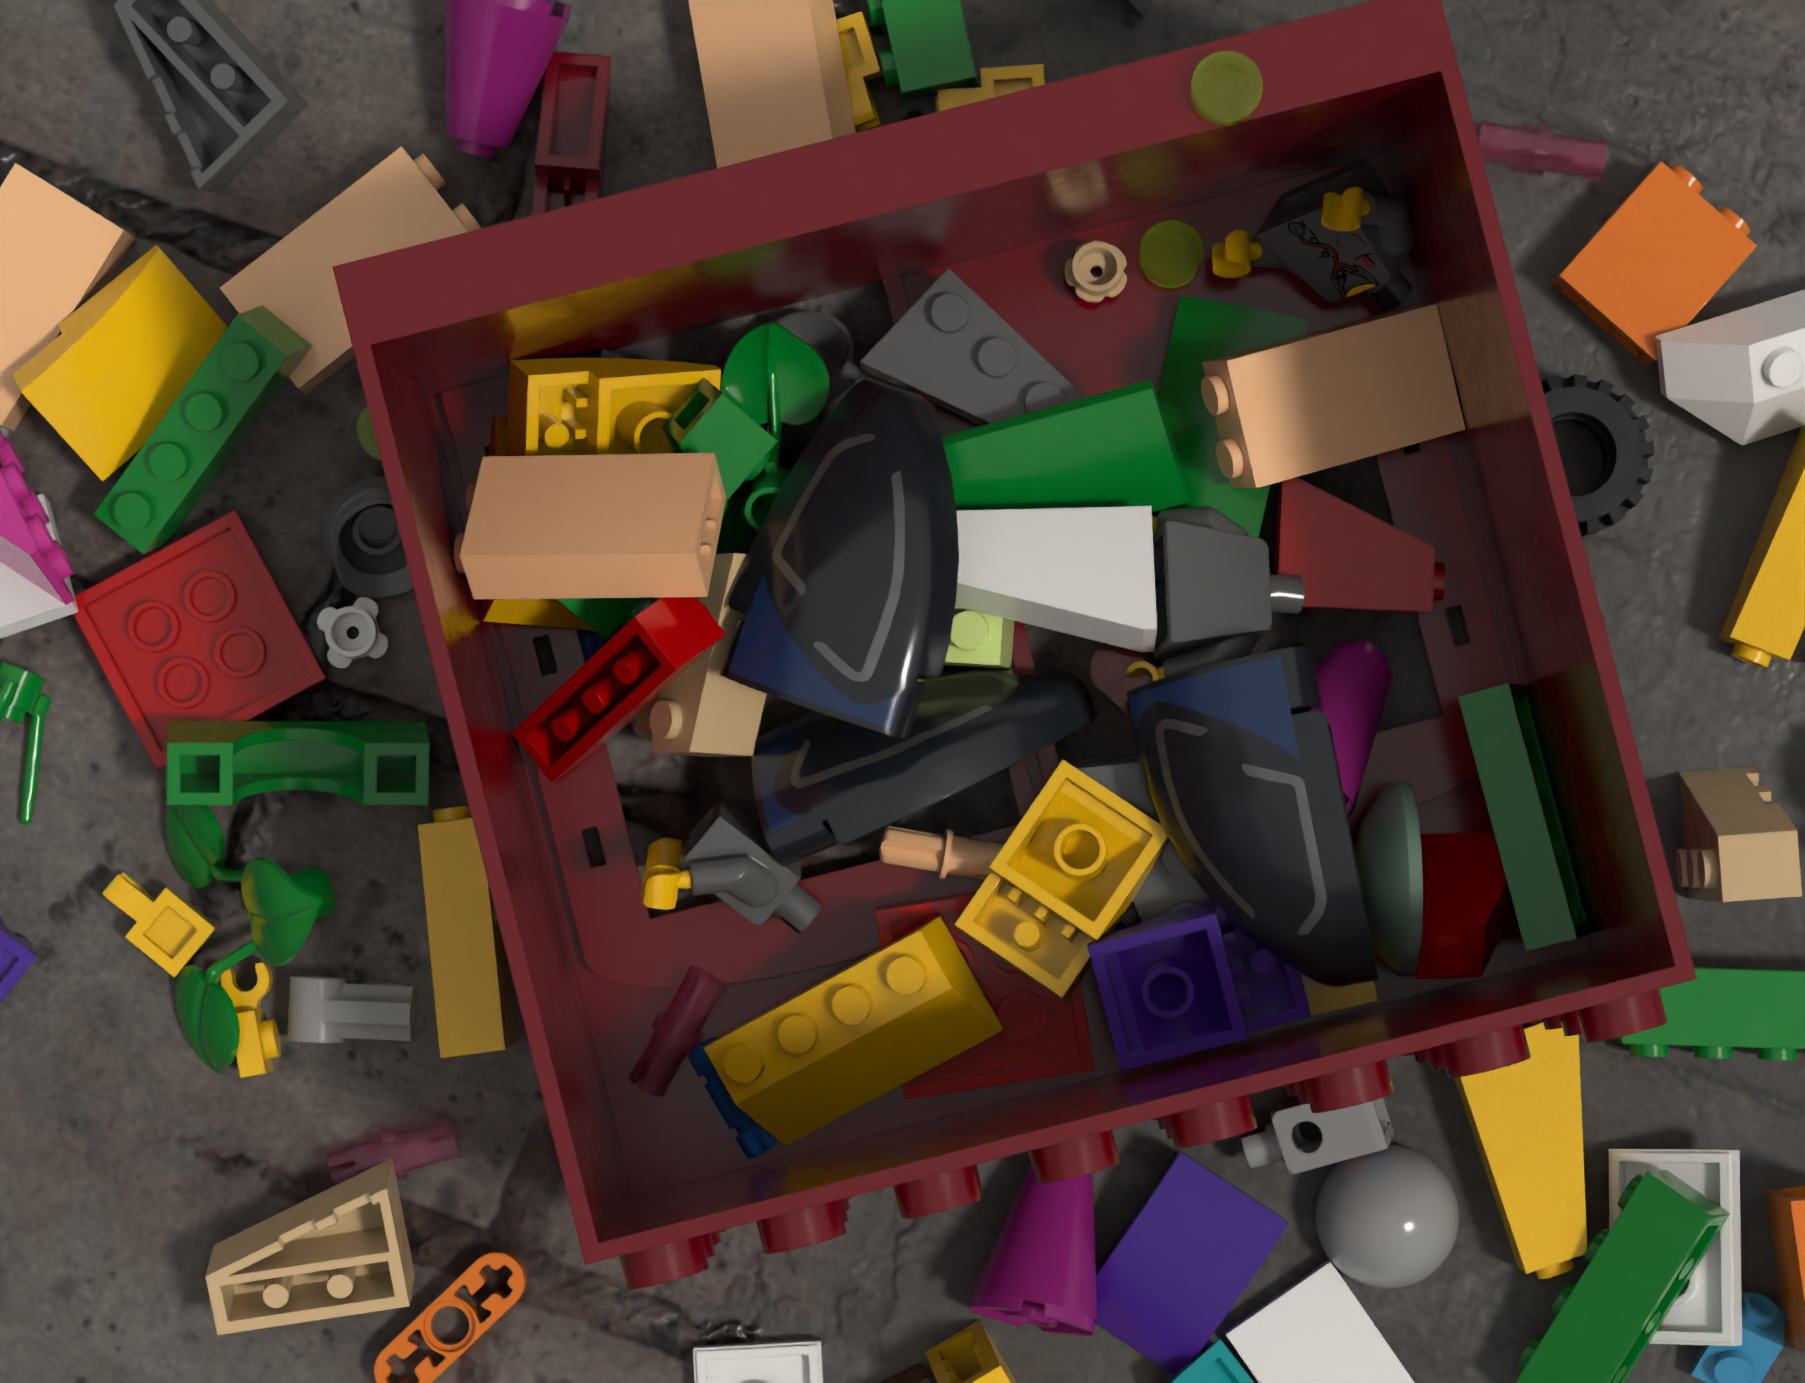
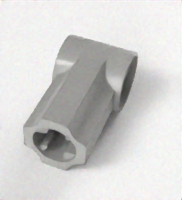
M290 976L288 1041L344 1043L345 1038L413 1040L416 1020L415 986L393 983H347V978Z

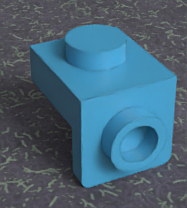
M1742 1290V1345H1701L1692 1360L1691 1376L1706 1383H1761L1784 1347L1786 1323L1784 1309L1776 1306L1773 1301L1762 1294L1748 1293Z

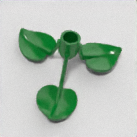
M766 321L746 332L730 352L722 374V393L757 424L762 425L769 422V434L778 442L770 450V459L765 469L752 480L748 497L741 491H735L727 500L728 506L722 518L716 554L737 553L748 540L751 527L759 532L774 499L790 474L788 470L779 466L782 434L781 422L790 425H801L811 421L823 409L829 395L830 379L823 359L813 347L777 322Z
M166 805L165 836L167 848L179 874L188 884L195 888L209 886L212 876L218 881L241 882L242 897L248 910L247 917L251 921L252 940L211 965L205 974L195 964L184 967L176 985V1010L186 1039L198 1057L207 1066L218 1072V1074H223L227 1072L225 1068L233 1062L236 1056L240 1028L239 1019L230 996L223 987L218 985L222 973L255 951H258L261 957L272 966L279 967L289 963L304 944L315 919L332 913L335 903L334 891L329 877L318 866L287 874L272 860L266 857L251 859L246 864L244 870L226 868L220 862L225 854L224 838L217 820L208 806Z

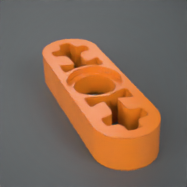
M492 1250L480 1256L380 1352L374 1366L376 1383H396L390 1377L391 1372L395 1368L390 1357L396 1354L398 1357L405 1359L422 1344L411 1337V1334L417 1329L420 1330L425 1343L432 1350L445 1357V1359L437 1364L430 1353L415 1368L414 1372L420 1379L417 1383H432L519 1300L527 1285V1271L523 1262L515 1254L505 1250ZM486 1265H489L494 1270H498L503 1265H506L513 1273L507 1281L513 1291L507 1296L500 1290L493 1292L480 1305L491 1311V1314L484 1320L481 1318L476 1305L467 1297L458 1294L457 1290L461 1286L466 1285L472 1296L487 1280L486 1274L482 1271ZM453 1306L461 1309L466 1314L469 1320V1331L464 1339L451 1343L443 1341L436 1335L433 1328V1319L439 1309ZM405 1378V1379L401 1380L399 1383H413V1382H412L411 1380Z

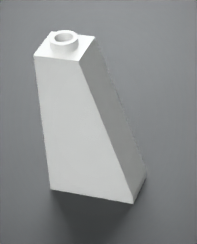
M1152 506L956 511L959 566L955 606L1138 652H1154L1157 634Z

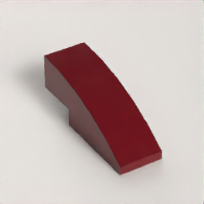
M565 52L553 53L545 72L535 156L536 180L531 216L602 198L610 99L611 56Z

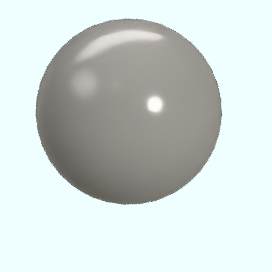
M1390 1144L1388 1149L1341 1161L1333 1167L1323 1181L1318 1193L1315 1207V1225L1318 1239L1324 1252L1343 1274L1352 1280L1370 1287L1381 1289L1401 1288L1427 1278L1446 1260L1453 1248L1458 1233L1459 1206L1452 1184L1437 1164L1414 1149Z

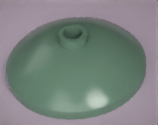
M1394 780L1380 792L1363 819L1355 845V855L1373 949L1384 965L1395 975L1413 976L1419 960L1423 920L1421 836L1413 788L1408 780Z

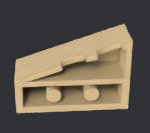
M727 553L715 555L708 597L697 598L706 606L711 616L726 635L653 700L649 719L652 732V753L702 757H741L753 755L767 694L720 675L737 618L745 619L747 616L731 609L729 598L748 554Z
M1755 767L1679 772L1685 849L1676 850L1675 869L1679 887L1688 888V899L1731 902L1802 896L1797 829L1780 804L1766 805L1765 801H1771V790L1767 785L1758 786L1759 772Z
M392 1158L214 1244L205 1277L217 1335L410 1306L415 1273Z

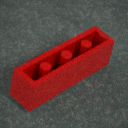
M697 597L661 598L630 620L513 730L512 734L552 783L606 744L723 638L726 633Z

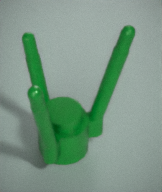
M0 661V723L5 718L22 724L26 713L31 714L19 816L20 822L28 825L32 821L36 798L45 717L52 698L41 694L46 678Z

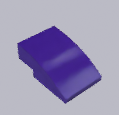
M1212 900L1141 922L1102 937L1098 941L1095 940L1087 943L1121 1071L1249 1039V1032L1311 1017L1301 973L1280 961L1246 936Z
M1177 1148L1145 1199L1139 1202L1096 1268V1324L1175 1375L1182 1367L1194 1360L1258 1271L1289 1222Z

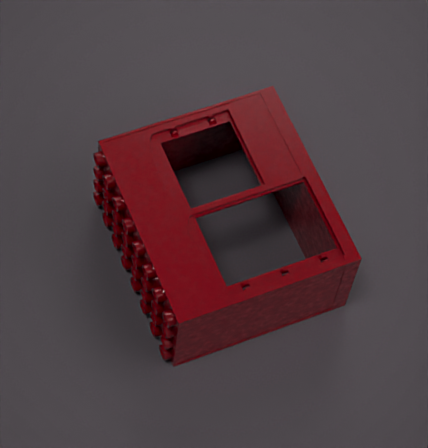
M1373 0L332 267L584 1262L587 1265L619 1256L628 1290L667 1283L709 1269L707 1258L716 1254L714 1245L722 1242L720 1233L726 1231L727 1228L756 1221L764 1254H775L799 1249L842 1236L847 1233L844 1223L848 1221L846 1212L850 1209L848 1199L867 1192L893 1186L901 1219L935 1214L976 1202L983 1198L977 1164L1023 1152L1029 1153L1030 1161L1039 1184L1062 1181L1104 1170L1120 1163L1112 1132L1116 1128L1148 1120H1157L1159 1129H1165L1168 1139L1173 1138L1175 1148H1187L1234 1137L1257 1128L1249 1094L1276 1087L1286 1088L1288 1096H1298L1299 1104H1310L1312 1113L1328 1112L1377 1100L1394 1093L1386 1059L1401 1055H1415L1417 1063L1430 1062L1432 1070L1446 1069L1448 1078L1469 1076L1510 1066L1531 1058L1523 1028L1525 1023L1543 1022L1545 1030L1562 1028L1564 1036L1583 1034L1585 1043L1610 1040L1650 1030L1668 1023L1659 989L1697 979L1441 0ZM1367 158L1390 194L1400 196L1407 202L1411 227L1415 232L1416 242L1399 269L1413 289L1409 297L1395 309L1410 305L1437 304L1466 430L1416 443L1415 446L1418 451L1406 455L1403 447L1374 455L1392 526L1434 546L1435 562L1445 563V592L1443 601H1433V612L1426 615H1416L1442 716L1376 732L1356 805L1349 818L1354 850L1363 819L1380 792L1394 780H1408L1413 788L1420 834L1494 833L1458 697L1507 683L1525 685L1592 933L1577 939L1526 951L1514 911L1481 978L1415 979L1414 975L1397 976L1384 965L1373 949L1379 980L1374 981L1378 1001L1312 1015L1309 1018L1249 1032V1039L1124 1071L1120 1070L1094 969L1091 965L1082 979L1095 1070L904 1100L903 1087L900 1085L788 1146H784L776 1139V1144L771 1149L755 1158L746 1157L735 1139L739 1134L735 1128L729 1129L704 1086L707 1083L704 1075L699 1077L688 1059L689 1052L706 1040L719 1038L735 1027L880 949L875 907L976 892L984 881L947 875L946 879L942 880L938 879V872L887 864L881 860L799 880L797 884L823 904L816 917L800 934L796 933L773 913L764 924L758 927L723 900L655 918L650 917L648 907L643 904V898L640 895L642 882L607 745L604 744L596 752L551 783L512 734L513 730L586 663L577 629L484 622L483 599L474 600L466 574L459 573L456 569L454 544L457 534L465 533L468 521L466 511L469 484L477 483L482 458L488 456L485 448L489 447L491 424L494 416H508L510 360L584 358L600 354L603 349L611 351L881 281L883 282L893 325H895L949 268L1084 397L1150 379L1157 394L1180 295L1231 303L1308 319L1305 334L1384 313L1366 291L1334 303L1325 300L1302 278L1282 268H1257L1251 266V271L1242 277L1224 278L1214 274L1212 264L1213 245L1218 242L1225 243L1227 235L1235 230L1247 232L1251 239L1258 233L1281 194ZM1094 240L1117 247L1127 261V266L1124 269V273L1127 275V283L1124 289L1116 297H1104L1099 303H1091L1079 298L1076 295V288L1067 283L1064 273L1066 262L1074 257L1075 249L1084 242ZM1093 267L1090 273L1093 277H1100L1103 271L1100 267ZM927 401L941 437L979 427V425L971 422L969 419ZM1459 606V616L1463 632L1468 643L1458 646L1454 644L1445 610ZM1014 621L1011 668L1035 669L1024 624ZM549 636L557 672L543 675L538 649L534 639ZM1054 743L1007 767L1021 820L1059 766ZM1017 825L967 838L982 842L1005 844ZM597 827L606 864L592 867L583 830ZM1132 903L1120 920L1126 928L1140 923Z

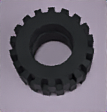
M1573 374L1569 378H1560L1559 375L1541 382L1551 422L1571 421L1585 427L1598 441L1603 456V467L1598 482L1590 490L1571 496L1581 537L1616 524L1626 517L1625 514L1630 509L1637 506L1644 496L1641 494L1643 486L1650 483L1653 469L1648 468L1649 457L1655 455L1653 441L1647 442L1644 430L1648 429L1649 425L1644 415L1639 418L1631 409L1635 402L1626 393L1619 396L1611 391L1614 386L1613 384L1602 379L1598 382L1588 381V375Z

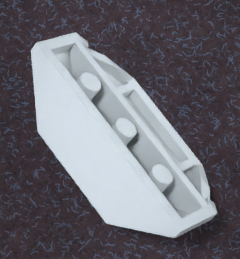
M1805 289L1655 336L1661 394L1743 446L1805 426Z

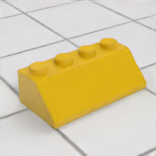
M941 916L726 1032L704 1047L735 1105L784 1146H788L996 1035L1003 1030V1027Z

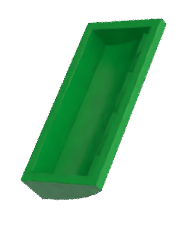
M1179 296L1157 397L1182 466L1189 503L1166 509L1210 506L1244 527L1250 537L1259 538L1270 485L1260 488H1231L1230 480L1223 475L1216 456V445L1220 441L1215 416L1207 410L1201 392V382L1205 377L1202 362L1303 335L1306 332L1308 319L1220 301ZM1161 510L1152 512L1153 516H1158Z
M1151 379L941 437L952 475L956 511L1152 506V512L1189 503L1182 466Z
M1507 683L1459 696L1461 711L1525 950L1530 951L1591 934L1590 924L1526 686Z

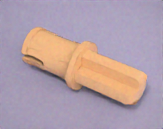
M889 826L884 829L881 836L879 857L882 862L887 864L938 872V879L945 880L947 875L985 881L991 872L989 866L1004 846V843L982 842L953 836V830L946 829L944 835Z

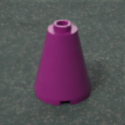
M445 0L446 134L458 138L456 150L481 157L493 158L495 147L509 148L570 19L572 4L560 0H554V4L542 0Z
M1358 639L1354 640L1352 644L1338 643L1316 666L1324 713L1332 730L1348 818H1350L1356 805L1393 677L1392 671L1385 664L1388 659L1385 653L1376 646Z
M1030 1163L971 1294L970 1310L973 1313L1021 1327L1022 1322L1042 1326L1041 1331L1071 1336L1093 1335L1094 1326L1097 1323L1094 1190L1093 1176L1091 1174L1039 1184L1033 1165Z

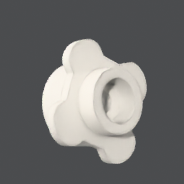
M361 597L355 601L353 606L343 607L338 610L333 607H327L320 612L317 625L320 630L325 632V638L330 647L327 658L333 666L347 668L355 659L365 656L377 659L387 652L389 640L380 633L376 619L379 607L372 599ZM350 627L358 628L359 635L357 638L350 639L348 637L347 631Z

